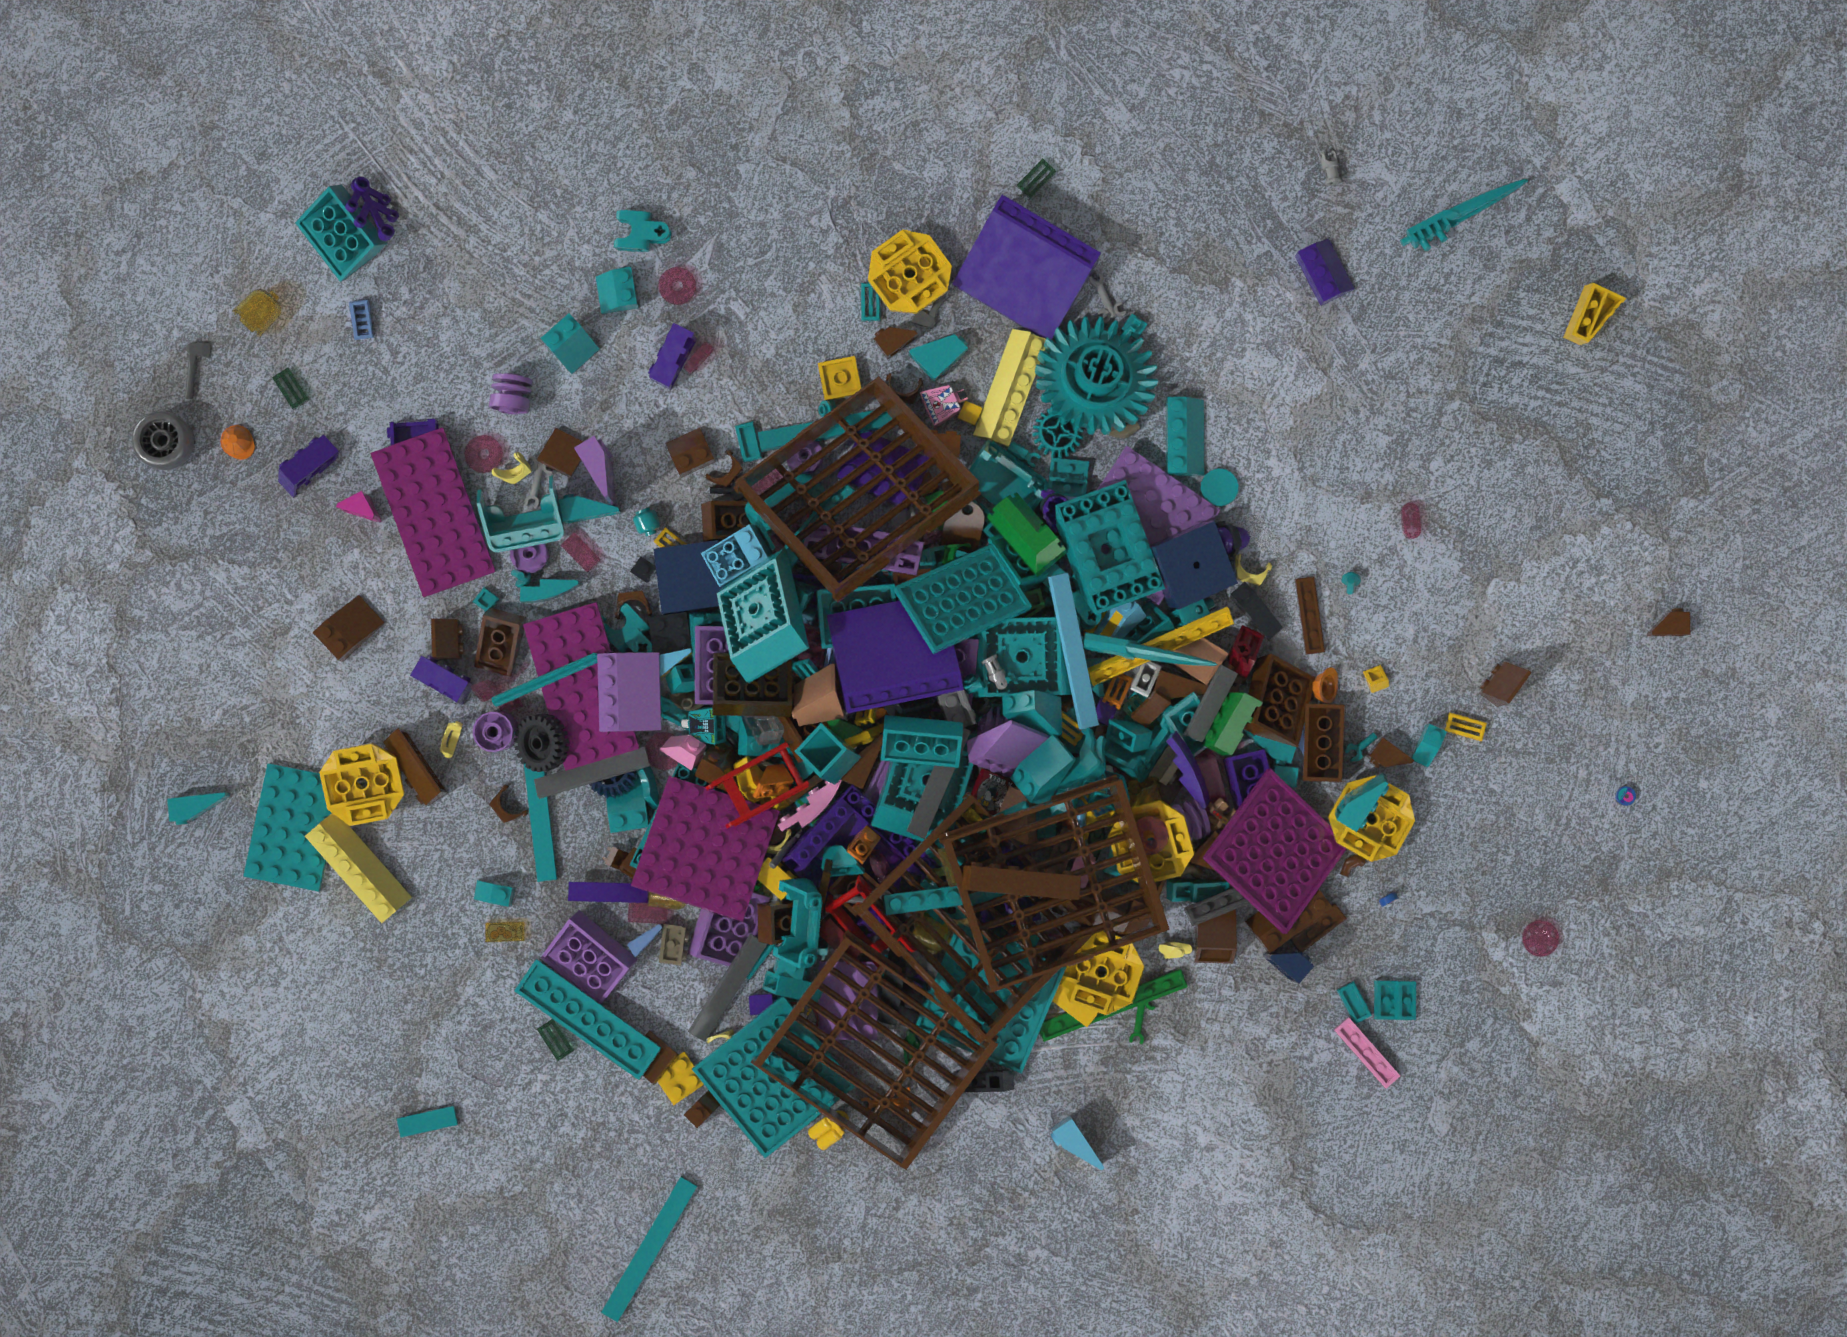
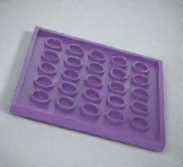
M1128 446L1124 447L1097 489L1099 490L1126 480L1149 545L1199 523L1214 521L1220 512V509ZM1106 544L1101 546L1102 553L1106 555L1109 553V547ZM1161 590L1145 597L1154 604L1159 605L1164 598V594Z

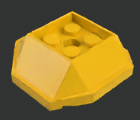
M902 229L872 251L868 282L890 311L917 314L948 292L952 265L930 235ZM908 270L915 272V276L912 278H907L904 274Z
M374 743L334 750L319 772L327 810L349 826L388 819L405 794L397 756ZM358 779H366L367 786L359 785Z
M1376 775L1346 783L1328 815L1336 843L1369 862L1397 855L1415 822L1409 794L1390 783L1388 784L1389 789L1386 794L1380 796L1377 800L1378 806L1373 813L1369 812V814L1371 813L1375 816L1373 824L1367 822L1362 829L1359 828L1356 832L1336 820L1335 809L1345 794L1373 779Z
M1162 800L1131 807L1154 882L1181 876L1195 853L1184 814ZM1119 822L1114 824L1108 835L1109 838L1123 833ZM1150 837L1155 838L1157 845L1150 846L1147 843V839ZM1125 841L1111 845L1114 857L1129 852ZM1131 859L1116 864L1120 874L1134 871Z
M1101 931L1093 934L1075 954L1108 943L1106 932ZM1131 943L1096 955L1093 959L1073 966H1066L1060 982L1070 1003L1109 1015L1133 1003L1145 965L1134 944ZM1104 966L1107 974L1101 978L1098 975V969Z

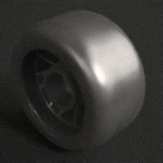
M155 411L142 417L135 425L132 433V446L137 457L146 465L158 470H172L183 465L188 460L193 451L194 437L191 428L182 418L170 412ZM168 437L166 445L162 446V440Z

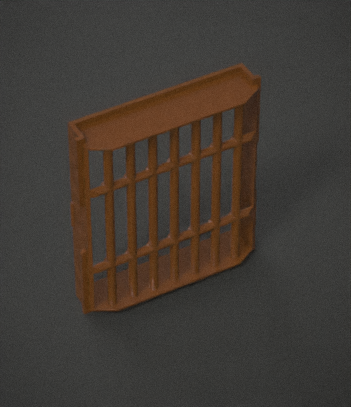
M879 376L821 419L814 421L799 432L795 438L738 478L733 487L738 494L743 493L752 508L823 586L833 594V598L837 603L890 564L891 559L927 532L931 533L981 495L979 481ZM874 396L881 405L853 426L844 419ZM885 411L892 417V420L866 439L857 433ZM837 423L845 430L843 434L794 470L788 471L782 465ZM896 425L904 431L903 434L878 452H875L869 446ZM850 437L858 444L802 485L795 479ZM909 438L917 445L891 465H887L882 460L883 457ZM861 451H864L870 457L818 497L812 498L807 492ZM923 451L929 459L904 478H899L895 471ZM875 463L882 470V472L829 511H824L820 506L821 503ZM934 464L942 471L917 491H912L907 486V484ZM776 469L783 478L758 495L751 486ZM886 477H889L894 482L892 487L841 525H837L832 519ZM946 478L954 484V486L928 505H925L919 499ZM789 483L795 491L770 508L764 501ZM899 490L907 496L905 500L854 538H849L844 532ZM958 491H961L959 494H957L955 497H953L951 500H949L947 503L941 506L938 510L932 513L933 510H935L937 507H939L941 504L947 501L950 497H952ZM801 496L807 502V505L782 522L776 514ZM912 503L920 510L866 552H862L857 546ZM814 510L820 518L797 535H794L789 527ZM926 517V519H924L922 522H920L918 525H916L914 528H912L910 531H908L906 534H904L902 537H900L898 540H896L894 543H892L890 546H888L874 558H872L871 560L869 559L877 552H879L881 549H883L885 546H887L889 543H891L893 540H895L897 537H899L901 534H903L905 531H907L909 528H911L913 525H915L917 522H919L921 519ZM826 523L832 531L807 549L801 541ZM836 537H839L845 545L822 562H819L814 554ZM851 550L857 558L832 576L826 568ZM864 564L862 567H860L857 571H855L841 583H838L840 580H842L844 577H846L860 565Z
M1116 774L1052 796L1051 800L1012 814L1005 816L1001 813L938 835L940 843L944 845L989 984L986 985L989 993L1065 966H1073L1093 959L1096 955L1170 930L1123 781L1118 779ZM1110 787L1111 796L1074 808L1072 799ZM1061 803L1065 804L1067 810L1065 812L996 835L994 826ZM1114 804L1117 815L1080 827L1077 819L1078 815ZM1070 819L1073 830L1004 854L1002 853L1000 842ZM1117 822L1120 823L1123 833L1086 846L1083 834ZM987 829L989 838L954 850L951 841ZM1075 837L1078 849L1026 867L1038 868L1039 871L1081 856L1085 867L1074 870V876L1087 875L1091 886L1080 889L1079 898L1093 893L1096 905L1026 928L1024 917L1072 900L1053 898L1021 910L1018 898L1025 895L1005 894L972 906L969 894L978 891L962 890L963 868L959 867L956 857L992 845L995 857L977 863H983V867H989V864L1001 865V869H1007L1005 863L1007 860ZM1122 841L1126 842L1129 852L1095 864L1091 863L1090 852ZM1130 859L1132 860L1134 871L1098 883L1095 871ZM1026 867L1020 868V871H1026ZM1135 878L1138 879L1139 890L1107 901L1103 900L1101 890ZM1143 896L1146 908L1112 920L1109 919L1108 908ZM1010 901L1013 913L978 925L975 913ZM1096 912L1100 913L1103 923L1035 947L1032 946L1030 936ZM1150 915L1154 924L1153 927L1116 939L1113 927ZM1016 920L1019 928L1018 932L984 943L981 932ZM1105 930L1108 943L1039 967L1036 954ZM1022 939L1025 950L990 962L988 950ZM1028 957L1031 970L996 981L993 969Z
M967 792L962 797L964 801L862 903L857 902L852 909L898 957L902 956L935 991L934 996L981 1044L983 1041L990 1042L1059 969L1026 980L1018 988L1015 985L1006 987L1012 994L1003 1002L995 992H988L987 984L979 976V973L983 970V965L976 944L943 908L933 910L980 959L973 969L923 917L927 910L909 912L911 916L904 923L895 914L885 915L897 928L892 935L868 910L874 903L884 914L883 901L879 897L886 890L891 894L901 893L893 885L900 876L915 891L925 890L907 871L914 862L939 888L952 886L955 883L948 857L934 842L938 839V835L949 832L948 828L955 821L961 827L969 825L962 816L969 807L982 820L992 817ZM1000 825L994 826L996 835L1006 832ZM978 832L970 834L975 842L984 840ZM1012 838L1003 841L1011 851L1021 848ZM958 839L951 841L956 849L963 847ZM991 846L974 851L973 854L967 853L962 855L966 861L960 868L971 865V862L977 863L978 858L984 852L990 858L995 857ZM928 848L951 871L952 875L945 882L922 859L921 855ZM1029 854L1018 857L1025 866L1037 863ZM1036 896L1027 897L1034 905L1052 899L1048 897L1039 899ZM1071 901L1061 904L1069 913L1078 911ZM963 905L957 906L966 916ZM995 907L986 909L994 919L1002 917ZM1049 909L1040 911L1049 921L1057 918ZM1037 913L1024 917L1025 925L1029 928L1037 925L1033 921V917ZM976 916L978 925H979V924H982V922H981V921L979 920V918ZM1085 917L1076 919L1081 926L1073 933L1093 925ZM916 921L967 974L960 982L945 969L909 930ZM1009 922L1001 925L1007 931L1005 936L1019 931L1017 924L1014 927ZM1063 924L1055 927L1063 936L1072 934ZM989 929L981 932L989 942L997 939ZM1043 931L1036 933L1043 943L1052 941ZM902 935L953 987L948 994L897 941ZM1092 935L1050 949L1052 953L1045 960L1039 954H1036L1039 967L1074 955ZM1022 939L1016 940L1021 948L1025 950ZM1007 944L993 948L988 952L990 962L999 952L1003 957L1012 955L1006 948ZM1019 961L1010 963L1019 974L1027 971ZM999 968L993 969L994 975L999 981L1007 978ZM972 980L998 1007L991 1015L965 990V987ZM958 994L985 1021L981 1028L953 1001Z
M846 930L840 945L759 1056H754L751 1063L817 1108L828 1119L839 1126H843L894 1163L907 1170L998 1046L997 1039L999 1036L995 1035L990 1042L983 1041L979 1045L947 1023L953 1015L934 994L902 972V968L849 930ZM850 944L879 964L875 972L846 952ZM840 958L870 978L864 987L834 967ZM887 969L946 1012L942 1018L884 979L882 974ZM829 973L858 993V996L852 1003L822 983ZM878 983L934 1022L936 1026L929 1034L870 993L874 985ZM817 989L847 1009L841 1019L811 999ZM867 999L923 1038L925 1041L920 1048H915L858 1007L863 1000ZM806 1005L836 1025L830 1034H827L800 1015V1012ZM853 1015H856L912 1054V1059L907 1065L848 1025L847 1022ZM969 1016L979 1028L982 1027L981 1023ZM794 1021H797L824 1040L818 1050L788 1030ZM842 1030L901 1070L902 1072L896 1081L837 1041L836 1037ZM942 1030H945L974 1051L968 1060L936 1039ZM783 1036L813 1056L806 1066L777 1046ZM933 1045L963 1066L956 1076L925 1055L930 1046ZM830 1046L834 1047L890 1086L885 1096H882L826 1057L824 1054ZM771 1052L801 1071L795 1082L765 1062ZM919 1061H922L951 1082L945 1091L913 1070ZM822 1062L878 1101L879 1104L874 1111H870L814 1072L813 1069L817 1063ZM808 1077L868 1119L859 1128L804 1090L801 1085ZM907 1077H911L939 1097L933 1107L902 1086ZM896 1092L928 1113L922 1122L890 1101ZM885 1108H888L916 1128L911 1138L879 1117ZM873 1124H877L906 1144L900 1155L867 1133Z

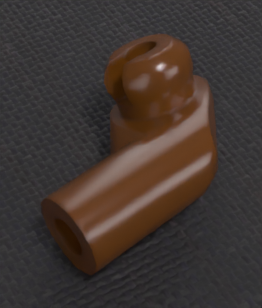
M1357 854L1347 857L1340 875L1349 878L1352 868L1364 866L1366 859Z

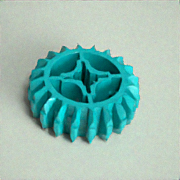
M1049 408L1047 409V416L1042 412L1040 416L1043 420L1036 418L1035 422L1039 425H1033V429L1038 432L1032 433L1033 437H1038V439L1034 440V444L1041 443L1038 450L1040 451L1045 448L1044 455H1047L1049 451L1052 452L1051 458H1054L1055 453H1058V458H1062V452L1068 457V450L1075 453L1076 450L1073 445L1080 447L1081 444L1076 440H1083V436L1078 434L1083 433L1084 429L1081 428L1078 432L1073 430L1074 433H1070L1060 423L1061 415L1059 413L1051 415ZM1058 418L1055 426H1044L1049 420ZM1059 424H1061L1060 429L1063 434H1060L1057 441H1055L1056 436L1055 433L1053 434V431H1056ZM1042 432L1052 437V446L1044 440ZM1072 439L1068 445L1058 447L1060 440Z

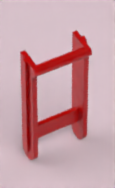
M785 742L712 781L711 784L705 787L709 791L723 784L740 817L726 824L727 829L742 824L809 787L808 780L804 782L787 751L788 743ZM780 753L797 786L751 811L734 777Z
M859 875L855 887L834 901L831 894L828 895L827 900H825V911L831 913L845 931L849 930L881 953L889 948L880 938L872 943L841 907L842 904L859 893L866 899L873 891L863 877ZM873 903L871 907L890 928L891 932L889 933L892 935L897 928ZM904 935L897 940L901 941L910 952L917 950ZM868 957V958L874 963V965L878 968V967H879V964H878L877 962H875L874 960H872L870 957Z

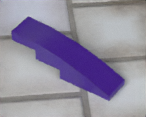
M1176 730L1170 734L1166 742L1176 753L1173 762L1182 772L1179 780L1202 809H1205L1210 802V797L1204 777L1192 752Z
M569 882L568 901L648 903V891L632 887L631 883Z

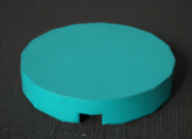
M1217 468L1209 471L1201 481L1200 491L1205 500L1214 506L1222 507L1235 499L1238 494L1239 485L1233 473L1226 469Z

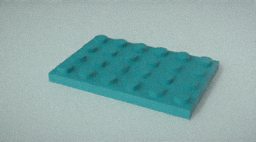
M993 544L906 581L894 588L895 594L933 654L1027 612L1032 607Z
M267 763L243 877L320 892L326 860L305 837L321 821L332 814L327 810L319 773Z

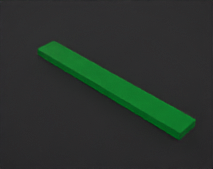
M1178 969L1139 984L1136 992L1140 997L1139 1002H1136L1137 999L1135 997L1131 1005L1109 1015L1098 1013L1090 1024L1187 988L1188 985L1182 970ZM1066 1012L1045 1020L1041 1026L1040 1034L1043 1042L1085 1027V1025Z

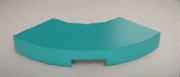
M651 766L638 769L636 772L642 783L643 798L652 810L657 809L659 795Z

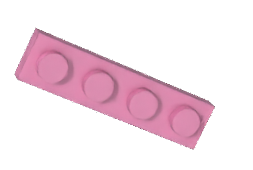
M1349 1017L1334 1029L1385 1089L1400 1077L1398 1072Z

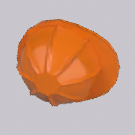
M230 426L221 435V447L229 456L244 460L251 457L254 453L255 443L253 437L244 426Z
M1332 667L1319 674L1312 684V691L1315 697L1325 704L1334 701L1338 690V674L1335 668Z

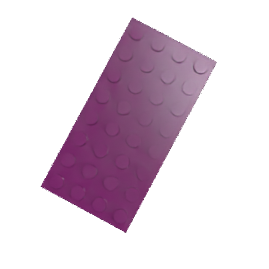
M443 427L370 453L423 598L496 572Z
M598 602L523 624L538 677L592 653H612ZM598 663L541 687L549 715L561 721L559 724L565 726L563 731L568 733L565 736V739H569V743L566 744V746H569V751L565 752L568 755L563 762L565 771L640 748L635 731H599Z

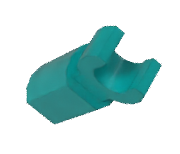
M1014 441L1011 442L1007 449V452L1021 461H1027L1031 468L1036 466L1031 462V458H1041L1038 453H1030L1027 448Z

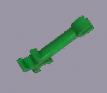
M1136 994V995H1135V997H1136V999H1137L1136 1002H1139V1001H1140V997H1139L1138 994ZM1148 1003L1137 1006L1134 1033L1129 1037L1130 1043L1133 1042L1134 1036L1140 1037V1044L1144 1042L1141 1031L1145 1006L1149 1010L1155 1009V1007L1149 1006Z

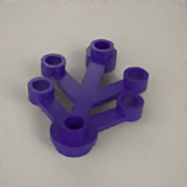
M359 176L354 178L351 182V188L354 192L351 199L346 203L345 208L353 213L359 206L357 202L360 196L364 200L359 215L354 219V225L357 228H363L367 223L366 218L370 212L379 229V239L382 241L391 240L395 230L391 225L385 224L379 214L381 212L386 215V219L392 223L398 219L399 213L396 210L387 208L391 201L390 197L371 188L370 182L365 177ZM370 196L378 199V202L372 200Z

